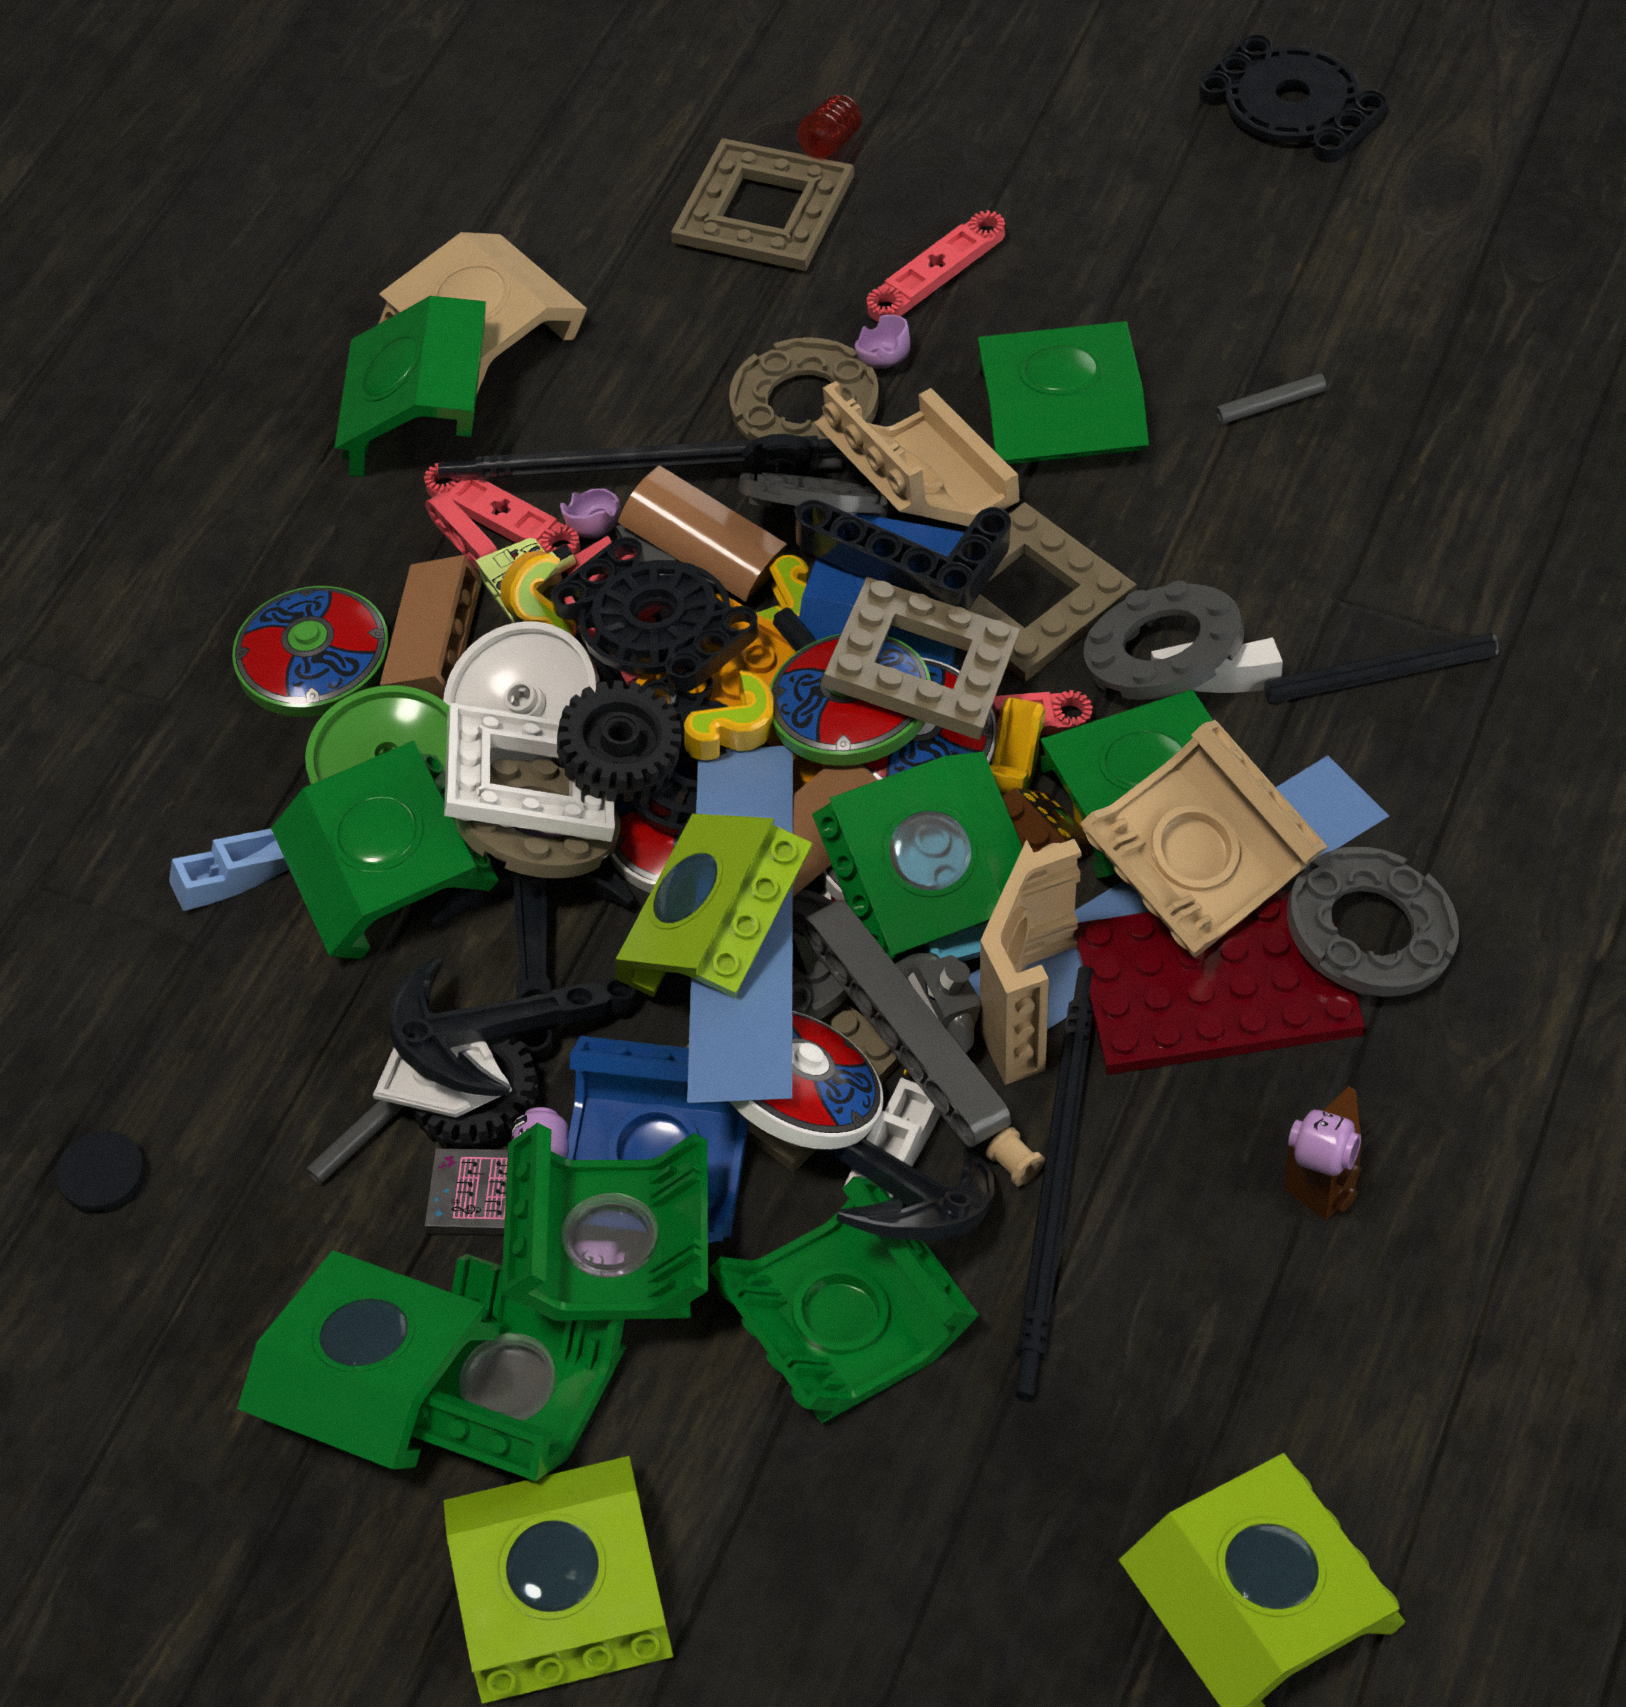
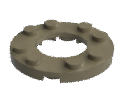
M822 338L788 339L774 343V349L760 356L754 353L739 367L730 385L731 415L737 429L747 440L757 439L770 434L784 433L799 436L818 435V439L828 438L814 422L811 423V420L801 424L785 421V417L779 418L774 414L772 407L768 405V397L774 387L782 381L798 375H814L826 378L831 383L836 381L840 385L841 397L845 401L853 398L856 404L861 406L862 418L866 423L872 424L879 406L878 381L872 366L868 367L859 360L858 354L854 349L842 343Z
M497 759L490 764V784L569 796V779L565 776V769L556 766L549 760ZM615 806V830L611 842L586 840L582 837L570 835L555 838L534 837L520 832L513 827H503L498 824L474 820L463 821L454 818L462 838L482 857L490 853L497 860L506 862L505 869L541 878H569L596 870L600 867L601 861L609 854L612 855L615 851L620 833V818Z

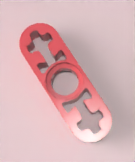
M441 492L425 502L428 514L434 524L467 557L478 571L475 560L498 551L493 542L445 492Z

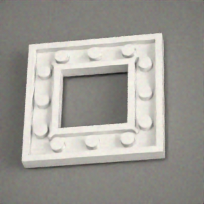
M450 703L447 715L444 816L454 817L463 821L474 820L498 824L503 827H519L538 830L547 834L557 833L582 837L586 840L608 842L612 841L615 830L614 802L606 801L607 792L602 791L599 798L590 795V786L584 791L576 787V778L569 781V796L490 784V747L508 752L519 751L537 754L545 758H558L557 733L560 720Z

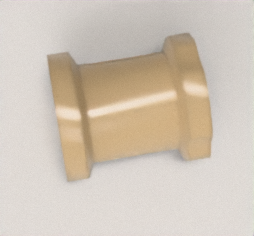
M1009 1127L997 1134L986 1150V1156L992 1162L998 1161L1011 1174V1181L1018 1187L1026 1185L1033 1180L1045 1163V1158L1039 1152L1033 1153L1020 1140V1133L1014 1127Z

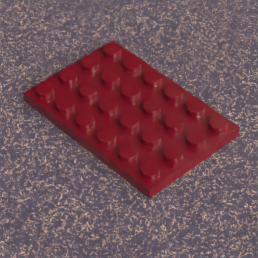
M1291 891L1276 893L1196 958L1174 940L1170 929L1159 917L1151 912L1078 922V929L1074 930L1080 965L1093 968L1090 1003L1093 1004V1021L1106 1075L1364 1035L1365 1025L1355 991L1345 988L1325 977L1306 960L1297 948L1287 922V902ZM1332 916V923L1336 927Z

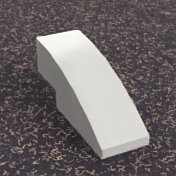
M1273 637L1242 644L1233 660L1226 659L1215 669L1216 676L1193 688V691L1237 693L1264 690V682L1266 680L1282 676L1283 661ZM1193 642L1151 651V660L1165 659L1179 654L1192 645Z
M900 1078L886 1110H881L866 1140L908 1165L913 1166L940 1116V1112L918 1084ZM852 1168L845 1185L853 1176L866 1177Z

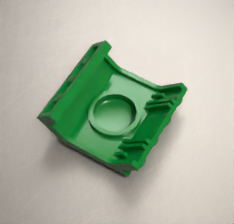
M430 295L351 339L334 449H343L342 459L349 460V476L364 477L365 455L368 453L370 440L416 417L457 420L456 435L472 437L485 331L486 301Z
M1127 321L978 337L979 372H983L991 417L993 450L1008 465L1146 450L1149 446L1143 387Z
M1193 689L1041 738L1045 755L1038 757L1037 761L1041 773L1050 770L1056 773L1082 820H1084L1091 812L1116 802L1155 772L1193 738L1191 734L1203 723L1213 720ZM1092 845L1097 860L1091 862L1096 878L1115 874L1114 865L1102 852Z
M415 740L304 787L271 827L329 956L362 959L371 949L363 932L378 918L445 888L455 887L490 891L499 881L487 854L482 857L474 851L458 832L454 817L444 816L445 771L443 764L437 755L420 753Z
M853 1176L842 1188L849 1200L841 1209L873 1205L891 1200L892 1198L886 1190L871 1180ZM838 1212L822 1226L762 1258L743 1260L720 1257L709 1268L719 1283L718 1290L721 1295L733 1303L743 1317L742 1324L744 1328L760 1341L767 1351L766 1358L770 1365L782 1373L792 1387L791 1394L802 1407L812 1410L821 1424L935 1362L979 1316L924 1241L888 1238L853 1228L836 1221Z

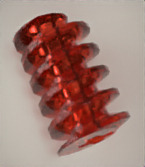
M835 95L826 99L801 121L797 133L798 141L803 151L810 157L817 159L827 158L833 154L861 126L862 115L857 103L848 96Z

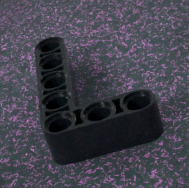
M820 500L802 502L796 510V543L804 551L864 578L869 577L878 581H885L893 586L917 594H923L931 599L955 607H962L966 610L970 609L1009 550L1011 517L1006 511L997 507L985 508L976 515L948 557Z

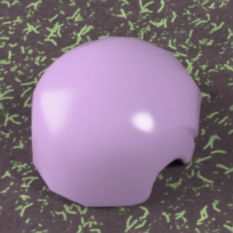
M883 315L879 318L876 328L869 330L864 326L859 340L854 344L858 359L876 369H886L901 363L907 357L911 346L907 320L898 315Z
M605 488L590 489L581 494L574 492L568 506L565 503H560V509L566 525L572 528L574 532L577 531L579 537L585 539H597L608 534L618 523L622 512V507L616 494Z

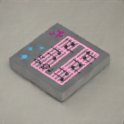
M435 1149L425 1220L427 1234L504 1235L508 1150Z

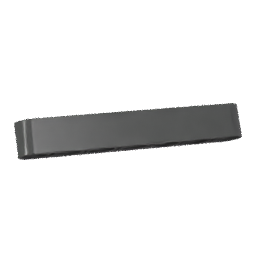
M837 900L801 920V929L809 946L965 1145L974 1147L1010 1126V1114L1003 1100L844 901Z

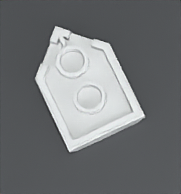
M478 1041L450 1048L457 1058L458 1052L466 1051L484 1069L509 1084L495 1062L486 1042ZM395 1048L392 1050L373 1093L374 1099L455 1118L500 1097L455 1091L428 1080L402 1060Z

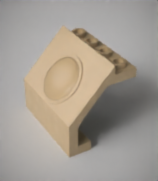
M460 232L379 293L387 301L379 324L430 295L486 301L485 331L477 393L488 366L496 356L541 323H545L563 340H574L587 310L583 304L501 234Z
M836 381L823 387L825 405L822 406L824 417L814 423L898 511L969 526L976 515L985 508L997 507L1004 510L1020 501L1018 474L932 388L919 394V412L895 425L885 427L866 423L862 418L861 406L856 404L853 398L845 401L841 397L840 385Z
M1216 720L1203 723L1191 734L1193 738L1169 761L1116 802L1091 812L1080 823L1084 827L1082 830L1086 833L1088 841L1109 859L1119 877L1136 890L1142 897L1147 909L1163 921L1170 929L1174 940L1181 947L1188 950L1194 958L1283 889L1328 848L1324 841Z
M1026 839L980 940V1034L1005 1085L1043 1072L1046 1068L1049 978L1042 964L1027 970L1024 969L1031 963L1074 949L1077 946L1074 938V930L1078 929V918L1075 915L1076 883L1080 882L1079 876L1081 873L1077 866V858L1081 857L1082 852L1075 839L1063 843H1051L1034 853Z

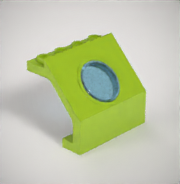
M692 813L615 960V979L654 997L666 973L674 972L687 975L736 998L747 972L752 967L754 959H756L773 921L797 878L799 870L812 849V842L773 825L774 818Z
M1285 1453L1169 1512L1119 1559L1124 1569L1220 1707H1265L1262 1700L1297 1671L1364 1634L1392 1635L1406 1623L1398 1612L1400 1607L1395 1596L1388 1588L1382 1585L1371 1570L1366 1557L1359 1549L1353 1546L1341 1530L1337 1518L1324 1507L1312 1491L1310 1482L1295 1468Z
M630 1456L543 1476L537 1481L530 1479L444 1500L449 1552L471 1669L475 1675L482 1704L673 1657Z

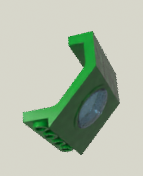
M332 1250L257 1341L237 1409L390 1469L416 1468L421 1449L409 1445L421 1404L465 1344L471 1340H497L502 1322L486 1317L488 1312L485 1309L486 1304Z

